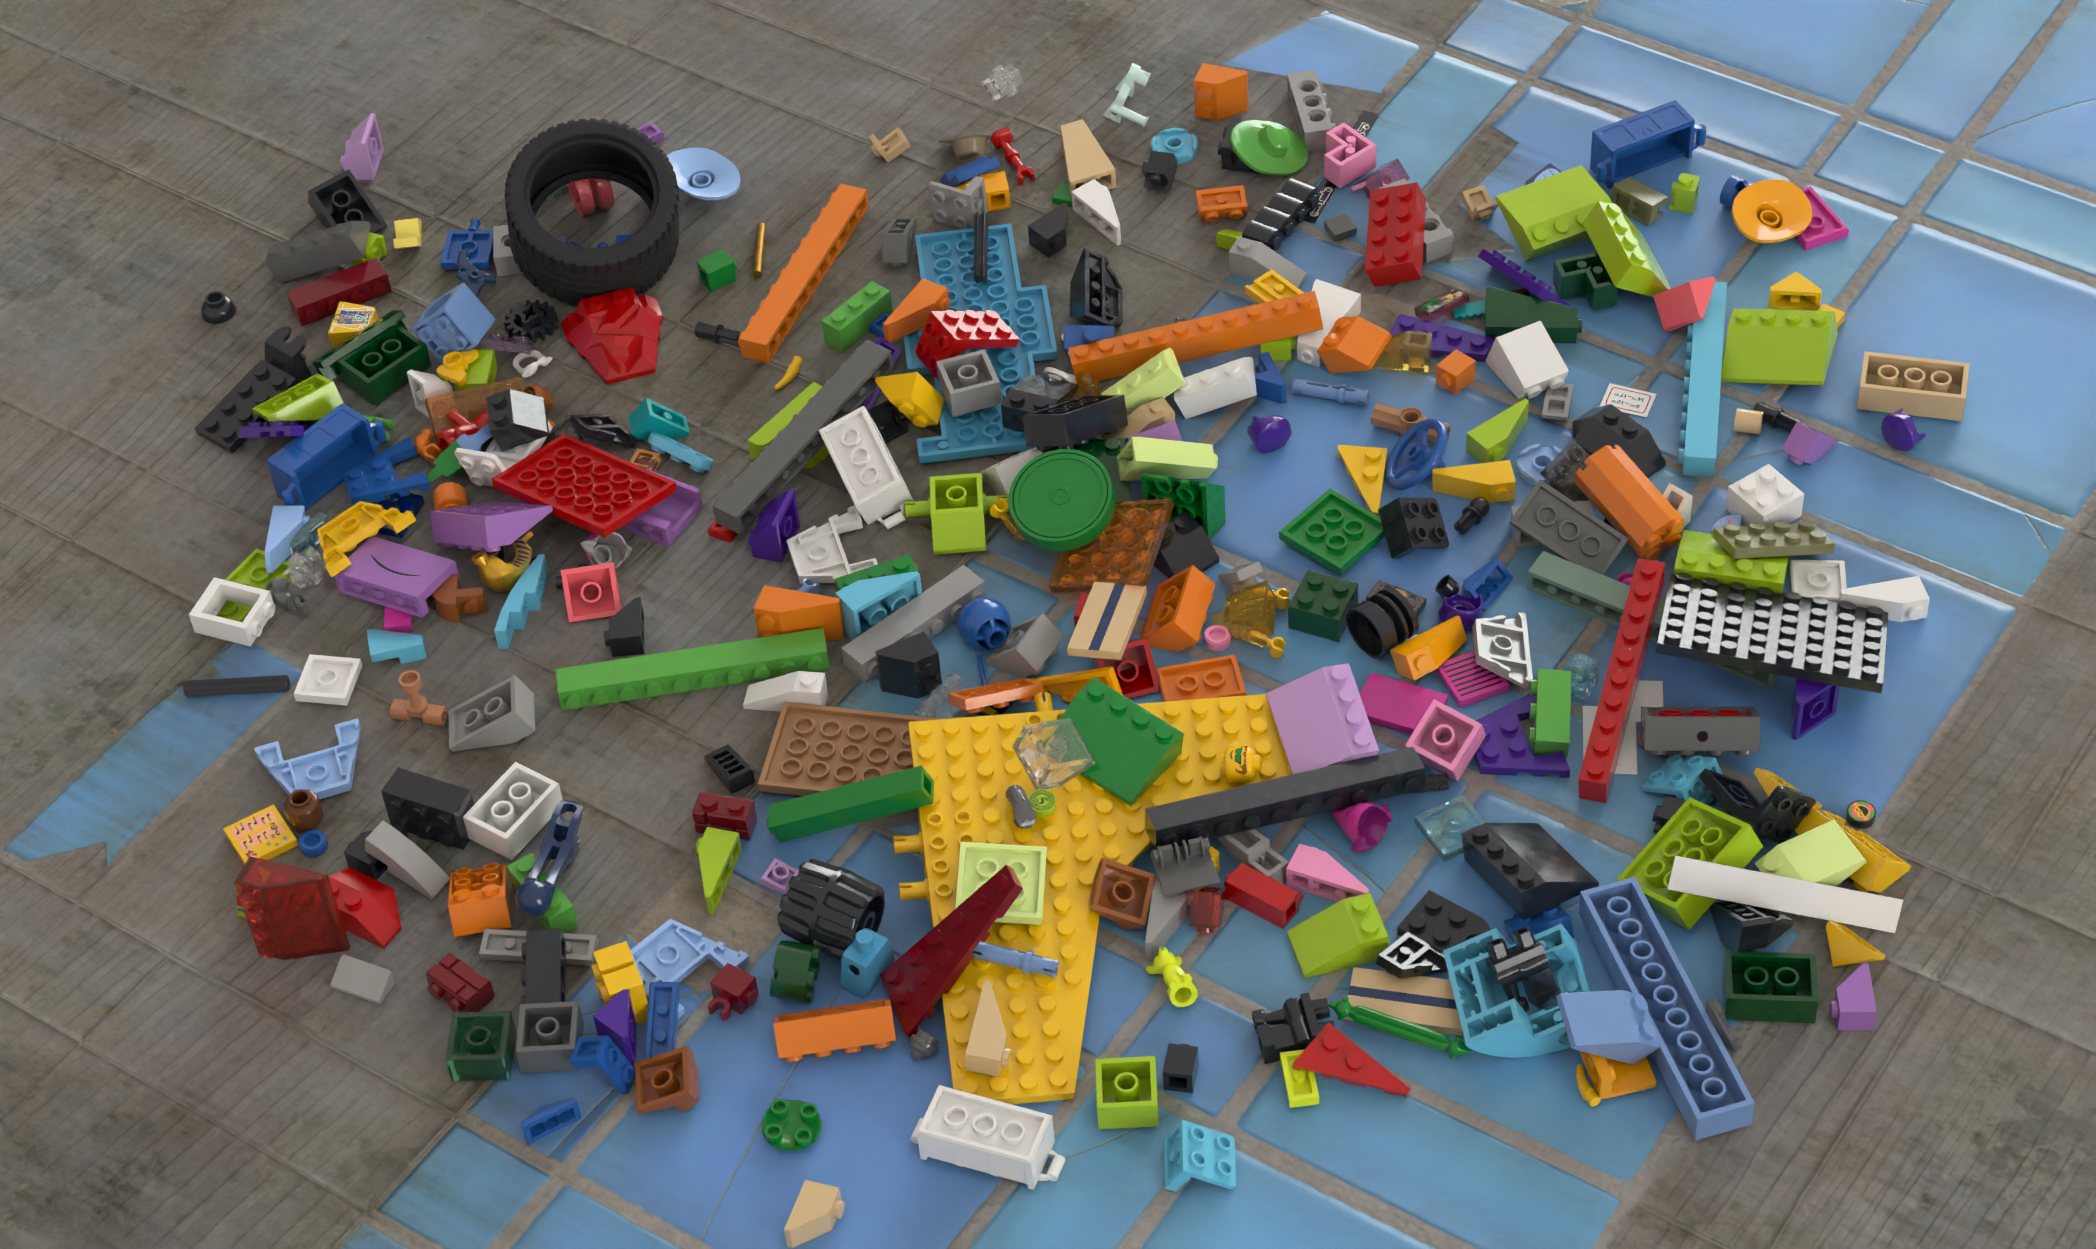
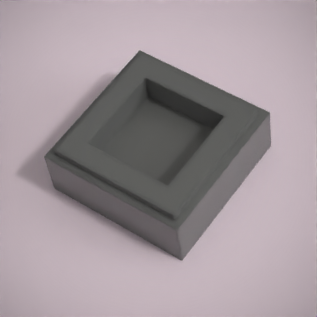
M1347 214L1324 221V228L1334 242L1357 235V228Z

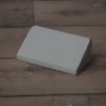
M343 954L330 986L333 989L380 1005L394 986L395 981L390 970Z

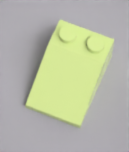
M1831 820L1775 846L1755 862V865L1763 873L1836 887L1867 863V861L1835 820Z

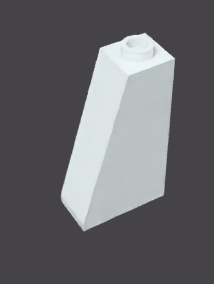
M1316 279L1312 291H1315L1318 300L1323 330L1298 336L1297 360L1320 367L1323 361L1317 350L1323 343V339L1329 334L1338 318L1359 316L1361 313V294Z

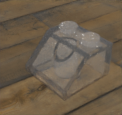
M1071 718L1026 725L1022 728L1012 746L1036 790L1060 787L1095 763Z

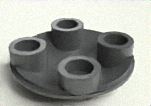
M1717 999L1706 1000V1012L1723 1044L1736 1054L1738 1049L1742 1047L1736 1031L1731 1023L1725 1026L1724 1023L1727 1020Z

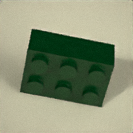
M397 323L337 360L343 383L373 405L409 382L407 371L410 369L423 372L432 366L427 345Z
M1725 951L1723 1000L1726 1020L1815 1023L1818 1008L1816 954Z

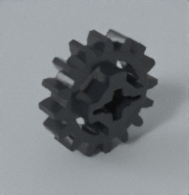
M538 299L534 303L526 300L524 305L517 303L518 308H509L510 314H505V330L508 337H513L515 342L522 339L523 344L531 340L535 344L539 338L543 341L546 340L545 335L552 336L553 330L558 328V317L554 306L549 307L548 302L540 304Z

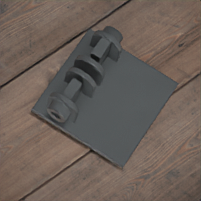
M1198 836V838L1188 840V844H1186L1185 840H1181L1182 846L1179 847L1177 842H1173V847L1171 844L1161 847L1156 846V849L1150 853L1165 897L1221 884L1209 852L1210 843L1208 837L1202 838V836Z

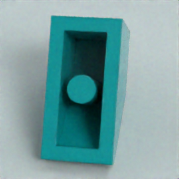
M645 398L628 417L631 433L639 440L648 441L651 432L665 435L671 439L687 437L690 434L686 416L648 398Z

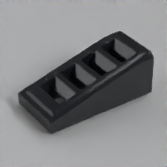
M728 744L704 756L705 761L730 794L755 782L752 768Z

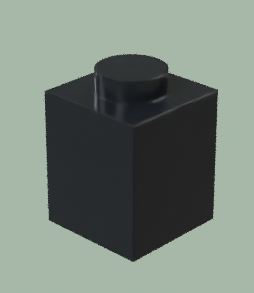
M1168 1044L1163 1067L1164 1090L1193 1093L1199 1067L1198 1047L1188 1044Z

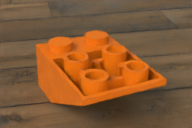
M488 863L483 868L471 869L464 867L450 873L448 908L454 937L484 932V929L511 927L512 915L506 864Z

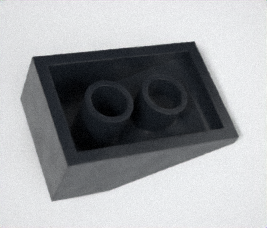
M350 170L308 191V203L327 229L350 221L369 222L371 225L370 233H377L387 228L386 222Z
M1031 373L1011 387L1001 404L1003 427L1024 432L1023 415L1073 399L1078 390V384Z

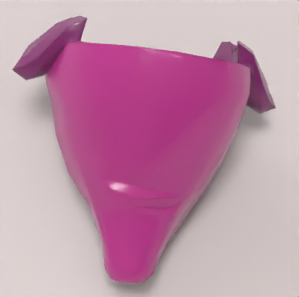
M1359 803L1351 807L1333 810L1332 812L1342 832L1353 842L1351 850L1355 852L1368 851L1382 840L1387 830L1388 822H1392L1391 812L1386 804L1380 807L1375 803Z

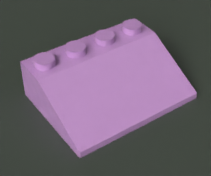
M1349 663L1322 667L1266 693V699L1291 775L1379 755V748Z

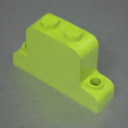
M815 382L810 384L747 440L750 458L755 460L762 450L777 437L779 431L790 423L794 415L799 413L808 403L809 399L815 396L823 386ZM825 444L806 463L804 468H812L827 457L829 451Z

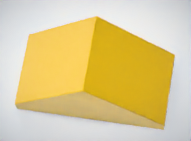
M1794 272L1770 287L1768 309L1817 311L1820 308L1822 289L1798 272Z

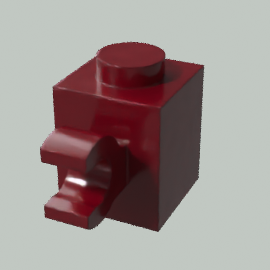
M727 963L710 982L713 999L708 1004L709 1014H714L717 1009H723L720 1012L722 1021H726L731 1016V1009L742 1015L758 998L756 977Z

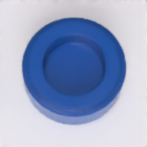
M311 830L304 833L298 842L301 853L309 858L321 856L328 848L327 838L319 830Z

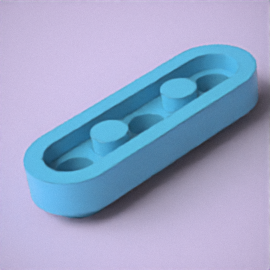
M651 432L647 441L652 444L650 447L652 450L662 454L667 452L671 454L670 459L683 464L687 462L690 464V469L699 473H704L705 470L710 471L714 462L713 459L656 432Z

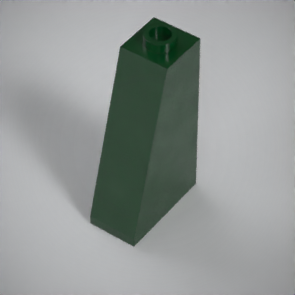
M1486 287L1485 336L1494 338V341L1496 337L1538 321L1542 322L1553 343H1576L1577 333H1582V318H1577V308Z

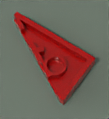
M1329 1022L1291 1066L1297 1071L1303 1069L1321 1074L1320 1077L1328 1079L1337 1078L1341 1082L1363 1088L1366 1086L1374 1087L1394 1096L1403 1095L1406 1097L1410 1091L1407 1085Z

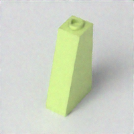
M1131 437L1118 454L1117 463L1120 481L1141 480V475L1144 472L1181 479L1209 478L1217 469L1218 457L1214 454L1213 444Z

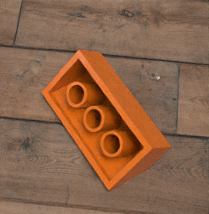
M890 998L774 1015L773 1025L778 1058H785L786 1062L802 1060L803 1055L814 1053L815 1057L832 1055V1050L844 1049V1053L857 1052L862 1050L861 1046L873 1044V1048H884L891 1046L890 1041H896Z

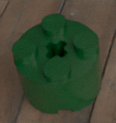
M781 940L778 944L773 964L774 978H771L770 997L812 1003L815 986H813L814 979L818 980L821 963H819L821 947Z

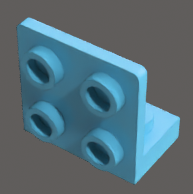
M1674 754L1668 757L1666 762L1649 776V779L1642 785V789L1644 792L1673 794L1682 801H1686L1690 797L1709 805L1715 798L1705 791L1706 785L1699 779V775L1705 768L1722 775L1723 773L1716 758Z
M1181 1120L1164 1137L1165 1189L1176 1192L1185 1182H1188L1193 1177L1232 1190L1236 1186L1235 1138L1231 1135Z

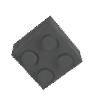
M579 1001L520 1004L516 1055L521 1073L580 1070V1068H574L569 1062L579 1037H583L584 1021Z

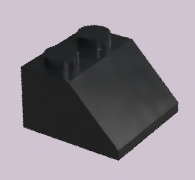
M512 389L486 397L490 433L502 452L549 436L546 403L543 397Z
M1182 512L1144 536L1145 559L1168 579L1191 565H1194L1203 573L1220 562L1219 556L1203 527L1186 512Z
M925 631L875 651L879 684L883 692L919 699L943 689L939 653Z

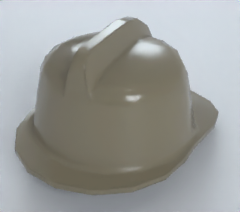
M972 134L957 139L938 140V142L951 144L959 162L967 164L985 155L986 140L990 139L991 136L989 134Z

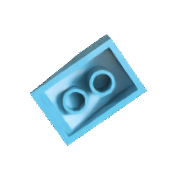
M915 571L858 580L836 592V598H840L847 637L851 641L920 595L922 593L920 574Z

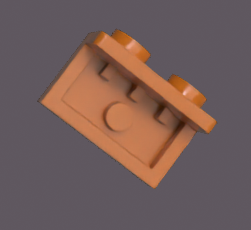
M1244 185L1196 190L1199 221L1215 222L1221 218L1236 220L1247 216L1248 204L1246 202Z

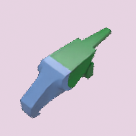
M489 424L475 434L466 435L464 433L455 439L433 462L436 466L426 476L428 483H432L443 474L446 478L449 476L453 478L464 468L459 464V460L454 454L455 450L463 448L480 451L482 445L492 437Z

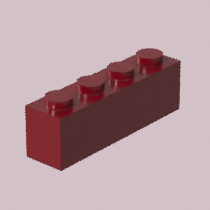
M376 257L286 293L291 310L302 327L335 314L339 302L361 304L390 293L392 290L388 274Z

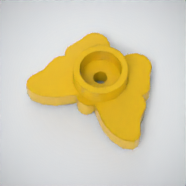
M476 349L462 352L454 351L444 355L443 365L437 368L439 377L463 386L467 380L465 370L469 368L468 364L474 362L479 357L478 351Z

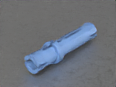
M1294 378L1292 385V394L1338 401L1340 404L1348 402L1367 406L1370 399L1369 389L1353 388L1344 383L1334 385Z
M980 941L972 952L976 959L1021 969L1025 974L1033 972L1055 978L1059 968L1056 967L1059 966L1058 959L1054 960L1035 955L1034 951L1030 950L1026 953Z

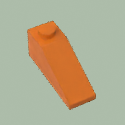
M922 279L883 323L885 340L892 343L923 328L930 311L948 310L950 307L948 288Z

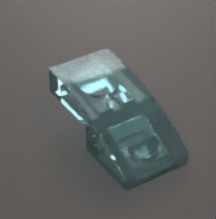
M322 511L312 517L297 532L289 545L294 564L297 567L318 553L316 545L320 541L317 529L329 522L328 516Z

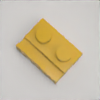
M1272 269L1255 279L1252 285L1245 286V294L1258 304L1304 293Z

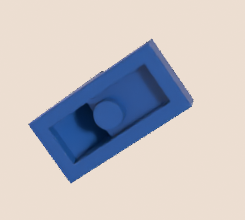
M1269 352L1259 354V365L1256 366L1257 374H1255L1256 397L1280 404L1287 403L1286 383Z

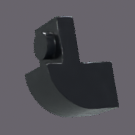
M1158 151L1150 152L1149 163L1143 162L1141 172L1145 176L1144 188L1170 191L1178 163L1175 154Z

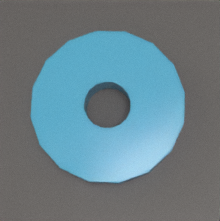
M1169 128L1161 131L1157 137L1154 136L1152 138L1151 151L1173 153L1178 160L1177 165L1192 160L1197 155L1198 140L1193 133L1192 135L1189 134L1188 130Z

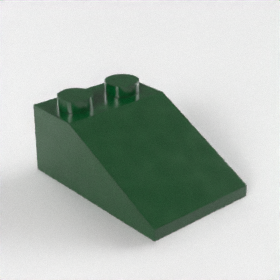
M1125 438L1094 440L1086 444L1074 445V450H1080L1092 455L1108 471L1116 493L1115 510L1132 509L1130 482L1120 481L1117 456L1125 446Z

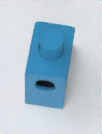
M868 928L857 932L853 943L849 945L842 955L840 988L864 1000L881 980L880 974L895 962L890 941L886 937Z

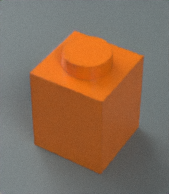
M1455 349L1436 365V384L1456 395L1475 379L1476 360Z

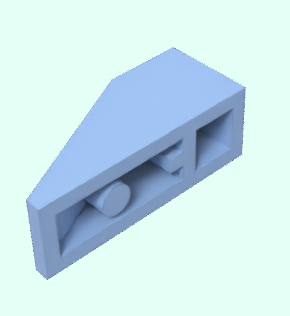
M273 506L264 552L267 573H273L304 542L306 531H310V516L305 515V506Z

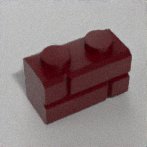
M700 792L692 812L695 830L698 833H704L707 827L737 832L740 839L750 840L757 823L754 800Z
M448 953L439 961L438 965L435 964L427 971L426 978L429 985L427 988L430 994L437 1000L440 998L446 1000L449 1007L457 1014L462 1012L469 1018H472L481 1010L482 1006L485 1007L494 999L495 995L491 981L453 954Z

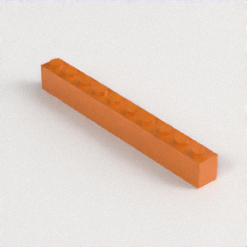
M840 184L837 190L831 194L826 207L821 209L820 216L816 222L812 223L809 233L801 240L797 251L791 255L790 262L786 268L782 269L779 279L771 286L765 300L761 301L756 314L750 318L747 328L744 332L740 333L738 345L741 347L742 357L770 363L868 210L867 189Z
M1311 291L1068 349L1076 383L1081 386L1128 375L1168 348L1174 351L1177 362L1180 363L1323 330V324L1316 293Z

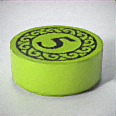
M1037 789L1030 793L1028 800L1036 817L1045 818L1054 813L1056 797L1051 791Z

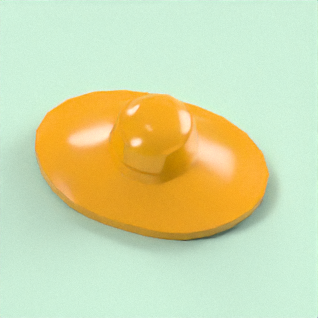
M1781 179L1763 180L1747 186L1735 197L1731 210L1733 221L1738 230L1746 238L1759 243H1776L1795 237L1807 229L1812 219V208L1805 193L1795 184Z

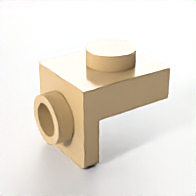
M899 127L880 141L874 134L869 136L873 143L870 147L878 158L883 156L888 163L911 146Z
M1485 185L1463 191L1460 195L1472 221L1479 218L1481 220L1489 219L1494 215L1498 207L1497 201L1491 200Z

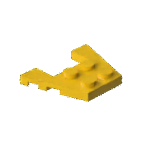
M359 501L317 529L320 545L324 552L325 568L329 575L333 577L351 565L344 552L354 550L359 542L365 538L373 537L385 525L394 532L399 533L416 521L413 513L407 510L404 513H400L397 508L384 510L381 505Z

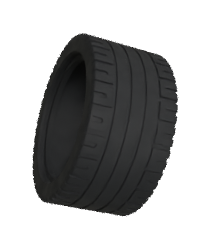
M590 118V120L579 119V121L571 120L565 124L563 122L557 124L556 127L548 128L545 132L542 131L537 137L532 138L529 144H526L522 151H519L516 155V160H513L505 183L509 243L515 263L518 265L519 270L523 272L524 277L530 280L534 287H538L539 291L547 293V296L551 298H557L560 302L565 301L570 305H578L582 299L627 288L633 289L636 295L639 296V294H644L648 291V288H652L656 285L657 281L662 279L663 274H666L669 265L674 260L679 243L678 183L673 166L669 162L667 155L663 153L660 146L656 145L655 141L651 138L649 139L643 132L640 133L639 130L633 127L630 128L629 125L624 123L619 124V122L613 120L610 122L607 119L597 120V118ZM583 179H605L620 183L638 194L650 209L647 220L636 233L620 243L602 248H581L563 243L545 231L535 217L542 203L554 191L566 184Z

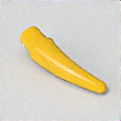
M793 357L785 375L775 385V390L786 386L799 373L803 362L801 357Z
M1578 1064L1576 1067V1080L1579 1092L1583 1100L1587 1101L1591 1107H1595L1600 1103L1601 1099L1596 1094L1595 1089L1589 1084L1583 1065Z

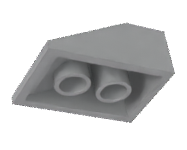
M515 675L448 710L449 749L452 752L512 744L535 732L534 693Z

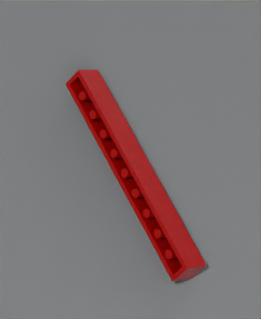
M1637 559L1578 779L1579 798L1607 803L1665 583V562Z

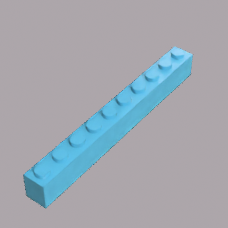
M1715 282L1703 319L1693 322V325L1688 324L1687 340H1692V342H1687L1686 357H1691V359H1686L1685 374H1688L1689 377L1684 376L1683 392H1688V394H1683L1682 410H1687V412H1682L1681 428H1686V430L1680 431L1679 446H1684V449L1679 448L1678 464H1683L1682 475L1714 477L1727 282Z

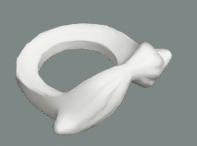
M537 350L524 351L514 358L513 367L522 375V378H527L536 373L538 365L546 367L552 361V357H546ZM534 357L537 359L536 362L529 364L525 368L519 366L520 361L524 358Z
M1052 367L1044 369L1045 377L1077 384L1075 376Z

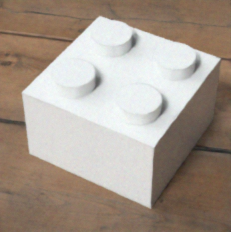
M1767 464L1728 486L1726 509L1732 515H1742L1741 522L1745 526H1749L1750 523L1771 525L1778 521L1790 523L1802 516L1804 493L1770 464Z

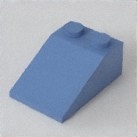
M1625 990L1560 993L1556 996L1572 1049L1635 1065L1660 1048L1656 1038V1030L1652 1025L1648 1012V1005L1643 995Z

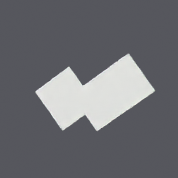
M1639 680L1614 774L1637 775L1636 722H1641V706H1663V681ZM1583 706V760L1598 706Z

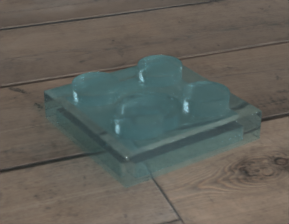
M1464 795L1415 816L1416 826L1443 861L1464 853L1461 833L1486 823Z

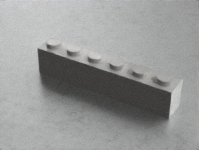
M965 565L961 566L843 646L841 649L844 666L864 683L878 676L875 651L924 631L929 639L935 634H939L948 625L958 620L961 610L967 603L977 598L986 597L985 581Z

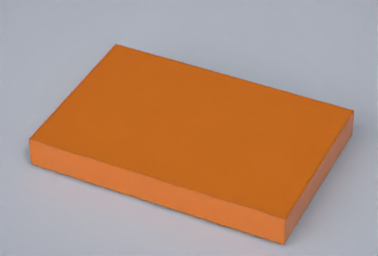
M1235 654L1155 668L1163 702L1247 695Z

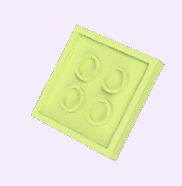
M961 842L955 909L1000 869L1008 865L1014 869L1023 890L1002 918H997L994 922L1042 925L1047 847Z

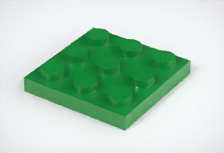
M1331 488L1279 531L1280 540L1338 575H1342L1385 537L1380 517Z

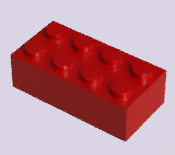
M1417 182L1370 190L1365 271L1374 287L1422 279L1426 199Z

